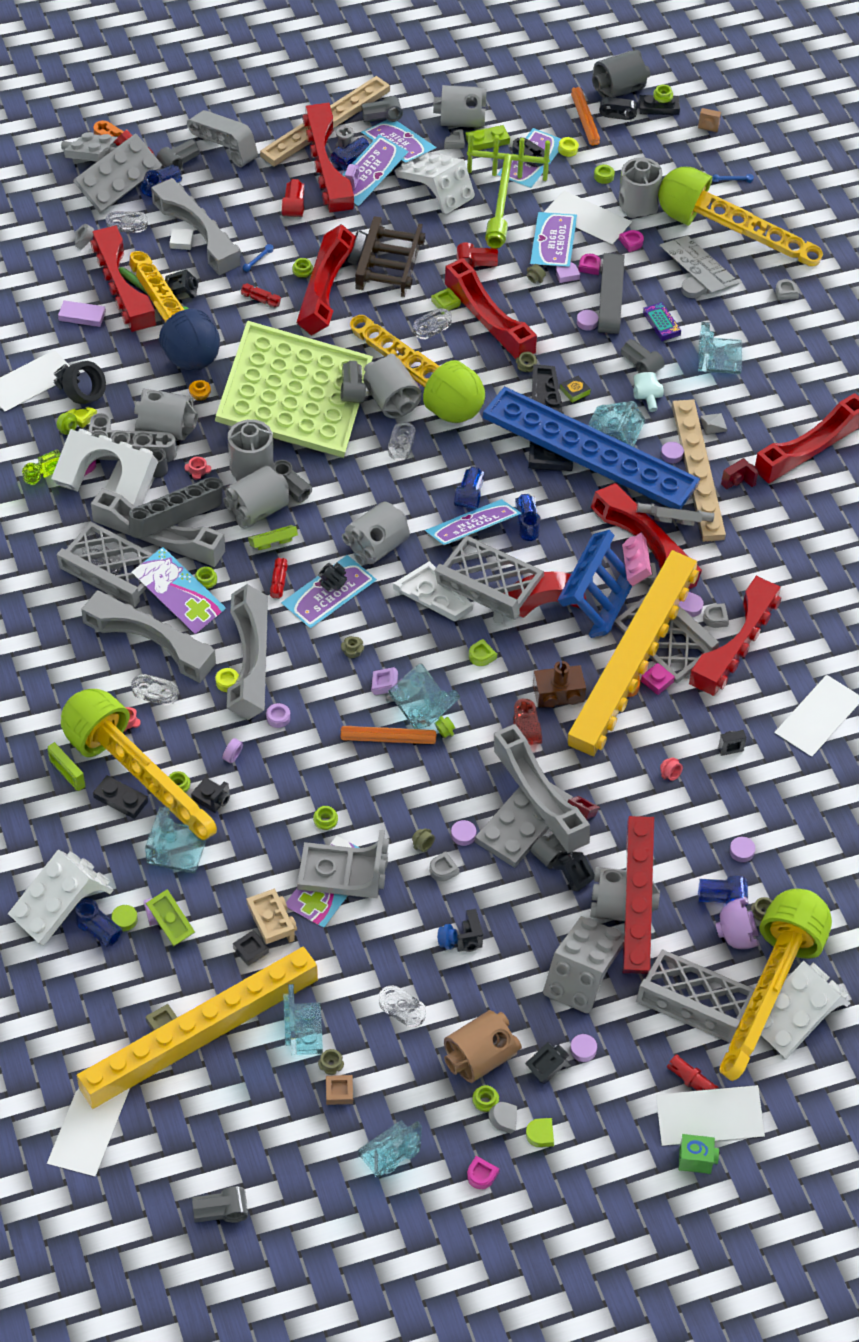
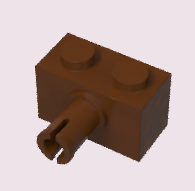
M558 661L552 669L534 671L533 689L537 707H554L564 704L574 705L585 702L586 685L581 665L569 666L567 662L562 661L560 667V662Z

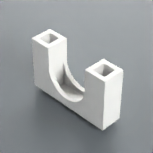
M70 429L51 479L58 486L78 492L88 466L97 458L113 456L120 459L122 464V475L115 493L122 495L135 507L142 505L158 464V460L153 456V452L145 448H140V450L133 449L132 445L121 441L119 444L114 443L112 439L103 435H99V438L91 436L92 433L83 429H79V431Z

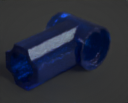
M362 136L345 148L337 147L332 152L330 160L333 164L346 171L348 165L352 164L370 144Z
M171 165L158 171H147L140 186L141 192L148 197H152L151 187L171 178L180 183L182 181L180 169L178 166Z
M471 466V468L466 469L461 486H458L455 492L454 506L478 509L481 487L484 481V472L478 467Z
M521 494L518 498H515L516 510L522 513L517 515L520 526L519 535L523 540L534 541L539 537L541 517L537 512L535 497L530 494Z
M731 876L726 880L699 879L698 900L700 902L728 904L735 899L743 897L748 899V880L743 876Z
M87 898L77 903L75 908L77 926L83 931L90 932L106 947L114 945L123 932L122 928L99 910L96 901ZM86 913L92 914L91 916H83Z

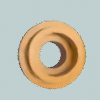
M197 380L190 384L189 393L195 400L202 401L208 398L211 393V386L206 381Z

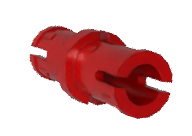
M675 1055L667 1065L669 1070L685 1081L684 1084L687 1087L691 1086L697 1091L719 1089L717 1085L701 1074L702 1071L699 1068H693L680 1058L679 1055Z

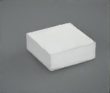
M172 228L170 248L191 250L193 230Z

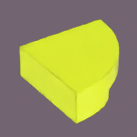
M90 407L79 410L74 408L66 413L74 414L77 418V425L84 428L90 422L91 417L97 414V410Z

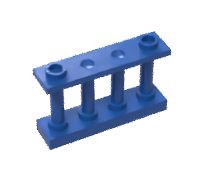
M610 529L592 535L557 600L562 606L577 604L594 623L589 633L590 638L605 636L612 630V625L632 588V585L627 580L625 565L610 549V544L615 536ZM604 556L620 573L617 581L601 565ZM595 572L612 590L608 598L593 582ZM586 589L602 605L603 608L599 615L584 599Z

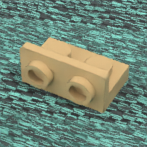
M275 888L246 898L247 906L265 944L287 937L289 943L295 941L296 922L292 916L288 917L285 899L283 896H278Z

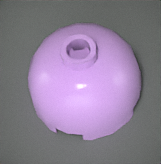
M746 897L735 899L726 904L720 912V922L716 923L719 937H725L727 943L736 949H750L760 945L759 941L753 937L759 935L753 912H748L745 907L746 904H749Z

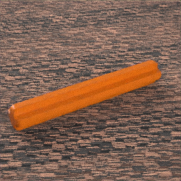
M574 87L571 90V96L589 144L592 146L598 145L600 143V136L583 91L580 87Z
M342 726L341 739L435 744L436 731Z

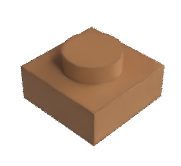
M702 108L698 128L718 132L721 112Z
M352 1075L326 1076V1105L353 1104Z

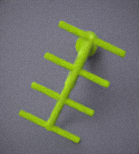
M470 132L468 135L467 151L468 173L472 172L473 156L493 158V176L497 175L498 159L504 160L495 217L488 221L485 240L489 247L500 248L506 241L508 223L503 219L512 160L518 161L517 177L519 179L522 178L523 162L544 164L542 180L547 181L550 163V141H545L544 157L525 156L524 138H520L519 155L498 153V135L494 136L493 152L473 150L474 134Z

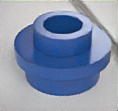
M451 924L439 927L437 934L439 946L445 947L447 950L453 949L454 944H457L458 933Z

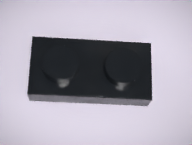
M639 95L640 114L679 115V96H673L671 101L661 103L655 100L653 95Z
M108 775L93 792V797L96 800L133 819L138 816L148 803V796Z

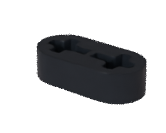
M606 97L600 102L599 112L607 118L632 120L637 115L638 106L633 100Z
M516 138L513 141L512 152L515 155H519L520 138ZM524 138L525 156L544 157V149ZM526 162L533 167L544 165L542 163Z
M360 230L355 234L356 239L352 252L346 262L355 266L361 258L368 236L367 233Z

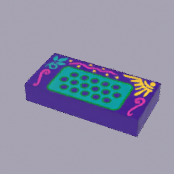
M663 302L643 308L644 316L661 341L681 336L680 327Z

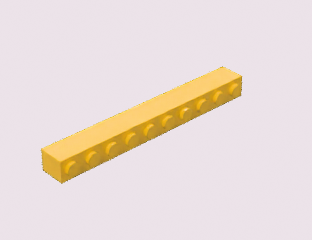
M673 550L670 552L569 731L568 746L593 757L598 749H603L607 740V732L609 730L613 731L617 723V714L619 711L623 712L626 708L627 696L629 693L633 694L638 685L637 679L640 674L644 675L650 655L654 656L656 654L660 637L664 638L666 636L670 619L674 620L676 618L680 601L684 602L686 600L690 583L694 584L698 578L697 560Z
M304 946L78 1073L79 1090L92 1109L98 1107L318 981L316 962Z

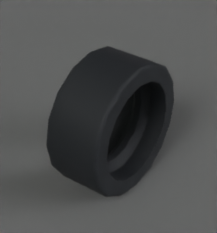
M87 360L74 363L66 368L63 374L62 384L64 391L74 403L87 404L97 401L105 392V375L94 362ZM79 370H84L91 379L92 390L89 395H85L78 387L77 374Z

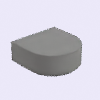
M83 224L75 231V247L82 250L93 237V227Z
M691 276L683 281L681 292L688 298H697L705 294L707 288L694 276Z
M789 279L777 282L775 293L778 300L799 298V290L795 282Z
M725 603L713 604L705 608L703 621L706 625L713 628L728 627L729 619Z
M444 852L431 860L429 872L435 880L447 881L459 874V868L448 853Z
M499 1102L494 1105L489 1111L491 1124L496 1129L510 1134L516 1131L517 1106L506 1102Z

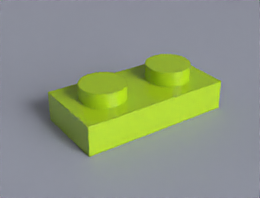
M504 125L471 131L474 134L473 150L493 148L495 135L499 136V146L510 144V137ZM466 132L465 139H466L467 143H468V135H469L470 132Z
M289 525L248 537L251 547L264 550L271 547L270 543L279 541V544L293 541L292 537L298 536L296 526Z
M168 889L146 902L147 907L173 947L195 933Z

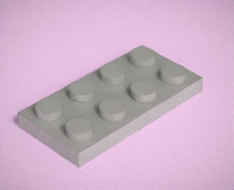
M135 133L76 177L73 182L96 210L102 213L159 170L162 164Z
M550 783L566 802H568V799L573 798V796ZM519 787L475 836V843L516 868L531 850L533 844L547 832L549 827Z

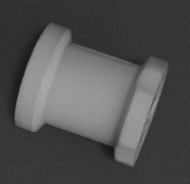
M340 126L336 130V136L338 137L336 149L341 153L351 152L354 149V143L352 142L354 130L349 126Z

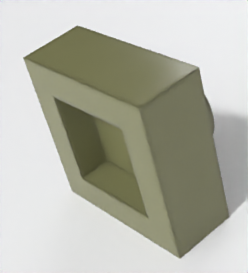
M169 1004L145 1016L146 1022L152 1031L177 1018Z

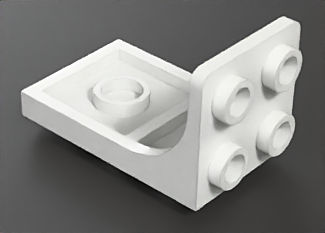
M427 152L411 161L403 162L401 167L395 169L397 178L426 184L435 194L442 213L448 214L475 196L464 159Z
M57 850L9 911L8 915L39 944L45 945L82 898L98 890L111 894L113 889L108 885L110 880L103 874L94 872V866L84 858L80 859L71 851L66 854Z
M803 961L784 981L761 1033V1036L786 1059L831 1011L841 1005L847 1007L850 1004L845 999L848 994L833 980L828 983L827 980L830 977L815 963L809 966Z

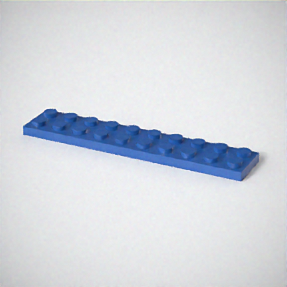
M505 386L483 411V419L667 507L681 510L699 485L700 478Z

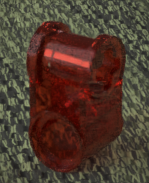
M529 699L518 700L514 705L513 723L520 729L529 745L542 744L541 726L538 722L534 702Z

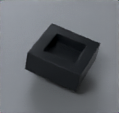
M744 730L728 731L720 735L718 750L721 756L744 751L747 738Z
M254 930L233 943V949L247 966L269 953V947Z

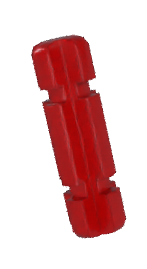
M248 283L242 286V295L250 296L252 299L264 304L268 303L269 306L274 308L280 305V296L272 295L271 292L258 287L254 288L253 285Z
M277 558L275 560L270 588V596L272 598L280 599L283 596L288 566L287 559Z

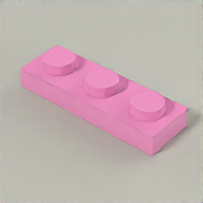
M640 533L637 536L628 538L622 544L627 580L634 586L652 575L647 540L644 535Z

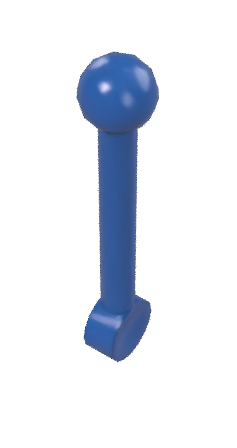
M714 174L712 176L713 182H718L719 180H746V182L751 183L754 179L752 174H747L746 176H719Z
M267 244L263 252L250 263L243 265V270L245 272L250 271L251 266L264 255L272 253L273 245Z

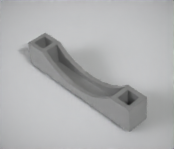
M171 178L151 187L153 204L164 215L181 219L201 233L207 243L208 264L219 276L241 266V250L238 245L232 243L227 233L219 229L217 223L207 216L206 211L196 204L194 198L185 192L181 184H178Z
M101 488L91 503L93 521L130 535L129 512L135 506L122 495ZM173 525L147 537L139 538L212 567L217 565L225 553L224 533L205 526L185 528Z
M248 584L231 594V615L240 634L243 662L238 679L227 689V709L247 720L260 714L265 709L268 596Z
M97 590L81 608L84 624L101 633L125 632L141 635L153 640L173 657L181 674L199 683L202 682L216 664L215 649L209 644L201 643L187 633H181L171 625L154 619L150 614H144L136 610L130 604L122 603L110 594Z
M513 724L495 732L494 752L567 853L589 844L590 824L579 809L566 802L550 784L540 768L527 739L517 725Z

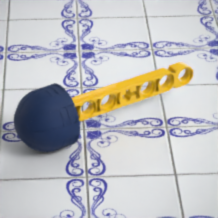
M141 251L132 252L130 254L129 266L133 272H136V277L165 321L159 334V342L165 354L173 364L182 369L197 371L205 368L218 355L220 335L217 328L205 312L198 309L184 310L146 253Z

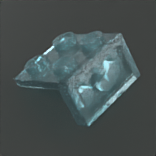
M701 322L698 371L741 374L742 340L714 338V331H710V322Z
M635 401L597 406L588 426L609 436H615L617 440L634 447L644 425L645 418Z
M422 663L417 664L388 691L414 729L430 726L461 698L456 690L442 691Z
M160 806L145 846L147 864L196 873L207 839H199L189 829L188 825L174 823L173 819L170 818V809Z
M288 984L289 994H283L286 1046H291V1056L322 1054L320 1003L294 1004V984Z
M401 1120L358 1149V1155L377 1178L384 1173L390 1174L397 1168L400 1162L406 1158H413L420 1151L422 1125L419 1121H416L407 1127Z

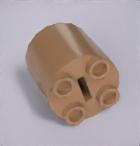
M488 1010L444 1038V1046L447 1052L444 1060L453 1074L459 1073L466 1081L473 1083L517 1055V1051L522 1049L519 1039L512 1035L509 1030V1021L504 1013L496 1014L494 1011Z

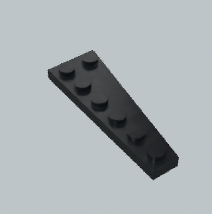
M533 364L531 399L564 414L555 366ZM529 441L528 468L560 471L573 470V461Z

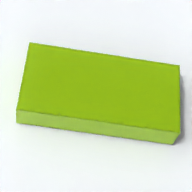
M55 742L47 746L49 761L76 790L80 791L85 788L84 774Z

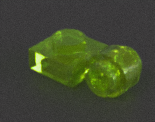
M56 449L38 457V463L25 464L22 469L24 481L33 485L38 483L41 475L43 478L53 475L61 455L60 451Z

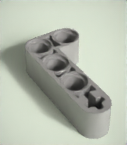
M206 110L201 111L187 121V127L193 135L228 147L232 161L238 167H243L258 157L252 131L246 124Z
M97 413L91 417L89 432L92 433L91 436L99 438V435H103L112 439V442L117 444L120 441L128 443L136 450H140V448L148 450L161 448L166 452L167 462L176 458V442L174 435L171 433L111 430V422L108 415ZM113 456L97 458L98 460H120Z

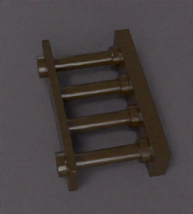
M374 216L355 273V289L364 291L366 282L375 281L401 286V297H405L407 289L412 287L413 277L411 275L420 245L424 246L426 233H422L423 224H418L416 234L385 229L382 226V217ZM386 237L413 243L411 248L383 244L379 240ZM385 252L409 257L407 263L376 258L375 253ZM377 266L402 270L404 273L403 277L373 273L370 268Z

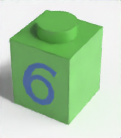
M682 1134L678 1170L711 1174L713 1164H718L719 1148H714L715 1137Z

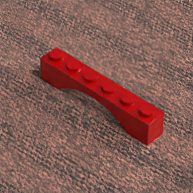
M330 103L307 105L305 114L302 115L304 127L308 128L306 130L307 141L312 143L310 151L312 158L315 157L316 159L314 161L315 172L320 174L318 182L319 188L324 190L322 193L323 203L328 205L329 213L354 209V194L351 182L334 168L325 151L328 138L333 132V114Z
M342 224L324 234L296 322L311 336L330 324L333 314L329 303L331 286L340 267L352 252L356 236Z
M117 225L92 231L93 240L90 241L93 253L97 252L98 265L104 268L103 275L105 281L110 282L109 289L111 295L116 296L115 302L118 310L122 309L121 315L124 324L129 325L131 332L156 326L155 310L149 297L132 288L123 279L118 270L120 261L124 256V247Z
M464 258L445 266V285L454 292L461 302L515 359L519 358L523 352L536 353L537 334L525 322H519L510 318L497 307L485 291L476 271Z
M854 393L839 402L819 424L804 435L789 442L772 443L759 451L755 462L758 475L770 484L859 428V396Z
M616 483L595 491L590 508L606 523L616 525L635 536L642 533L647 540L648 548L659 563L660 570L672 550L689 557L646 513L636 512L637 504ZM697 565V571H699L698 578H697V580H696V582H695L694 584L690 583L688 589H691V588L697 586L698 580H699L700 575H701V572H702V569H701L698 565Z
M757 575L745 591L743 601L745 623L742 629L726 645L701 655L691 670L690 685L712 696H715L719 689H724L728 681L727 676L730 672L734 673L739 665V658L746 656L750 648V642L756 641L761 631L760 627L768 623L772 609L776 610L782 599V597H779L780 586Z
M629 816L627 820L623 973L648 974L650 972L654 817Z

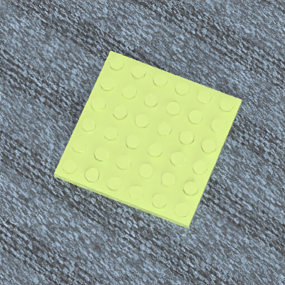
M247 321L215 422L233 426L247 419L258 420L270 427L275 439L344 458L360 403L341 401L342 366L344 363L349 362V360L357 361L362 366V383H364V368L368 363L372 362L373 356Z

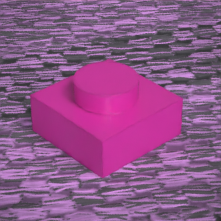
M659 663L655 664L641 676V682L657 695L674 683L675 676Z

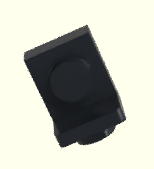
M187 269L165 276V282L174 295L186 292L191 298L197 296L198 280Z
M205 777L191 793V799L216 813L230 799L229 783L224 781L219 785Z
M565 851L558 856L559 860L552 864L555 870H562L573 891H580L594 880L595 874L583 852L567 853Z
M466 910V920L462 921L464 934L457 935L456 947L458 952H472L483 946V931L477 910Z
M549 1042L525 1063L543 1084L548 1082L563 1066L567 1069L571 1066L566 1059L569 1054L559 1044L555 1047Z

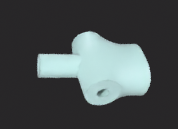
M638 373L633 377L635 399H646L649 412H655L658 409L655 398L663 397V386L657 381L655 373Z

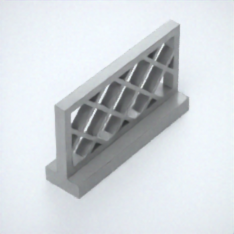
M90 521L66 550L62 548L57 553V559L60 569L135 608L140 602L139 596L147 587L142 582L138 587L130 584L129 579L137 577L132 572L127 573L126 566L141 565L153 553ZM91 531L101 536L99 539L87 541V536ZM116 542L120 548L106 550L105 543ZM102 544L103 551L89 552V546ZM86 547L87 554L79 556L73 554L76 549ZM135 552L138 554V558L125 560L123 553ZM121 554L122 561L108 563L107 556ZM105 557L106 564L96 566L91 562V559ZM124 567L125 574L113 575L110 573V569Z
M467 535L444 565L439 563L434 570L437 584L513 620H516L519 616V608L544 576L543 570ZM468 544L477 548V552L466 555L463 553ZM492 555L496 557L497 561L483 564L482 557ZM479 558L481 565L467 568V560ZM463 562L464 569L453 570L450 568L454 563ZM512 564L516 570L503 573L501 566ZM499 568L500 574L486 576V569ZM482 571L484 576L474 580L469 577V573ZM527 573L535 575L532 580L522 582L521 575ZM518 576L519 583L506 586L504 579ZM502 580L503 587L495 589L489 587V582ZM522 590V594L518 599L508 595L509 591Z
M645 597L615 619L614 625L624 634L628 627L623 622L634 618ZM679 605L676 618L669 621L670 628L667 634H670L669 642H658V648H669V656L658 657L656 654L654 656L650 655V658L656 664L659 663L675 676L674 681L676 683L691 673L692 668L701 657V655L698 658L688 657L689 649H699L704 654L719 648V642ZM673 634H683L686 637V643H673ZM672 648L686 649L685 657H671ZM671 663H685V668L677 674L671 669Z
M662 949L646 979H643L640 985L636 1002L731 1043L755 989ZM663 960L673 963L675 968L664 970L661 963ZM685 973H696L699 978L688 981ZM679 974L682 982L671 984L668 976ZM662 978L666 986H660L651 981ZM717 982L721 984L723 989L712 991L708 983ZM703 985L706 993L696 995L692 987ZM686 988L690 996L685 997L676 993L675 990ZM740 992L748 997L745 1000L736 1001L732 993ZM727 995L730 1003L719 1005L716 997ZM710 999L714 1007H708L699 1001ZM734 1009L737 1018L726 1015L723 1011Z

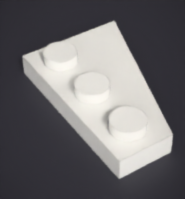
M430 561L393 583L394 590L453 621L460 619L473 610V604L466 597L437 584L434 571L436 567Z

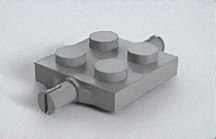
M92 132L82 134L76 141H63L61 148L64 150L65 158L99 161L118 147L114 143L118 137H112L109 134L94 135Z
M637 503L636 512L648 513L654 516V520L672 523L673 518L677 519L676 523L694 526V522L714 521V513Z

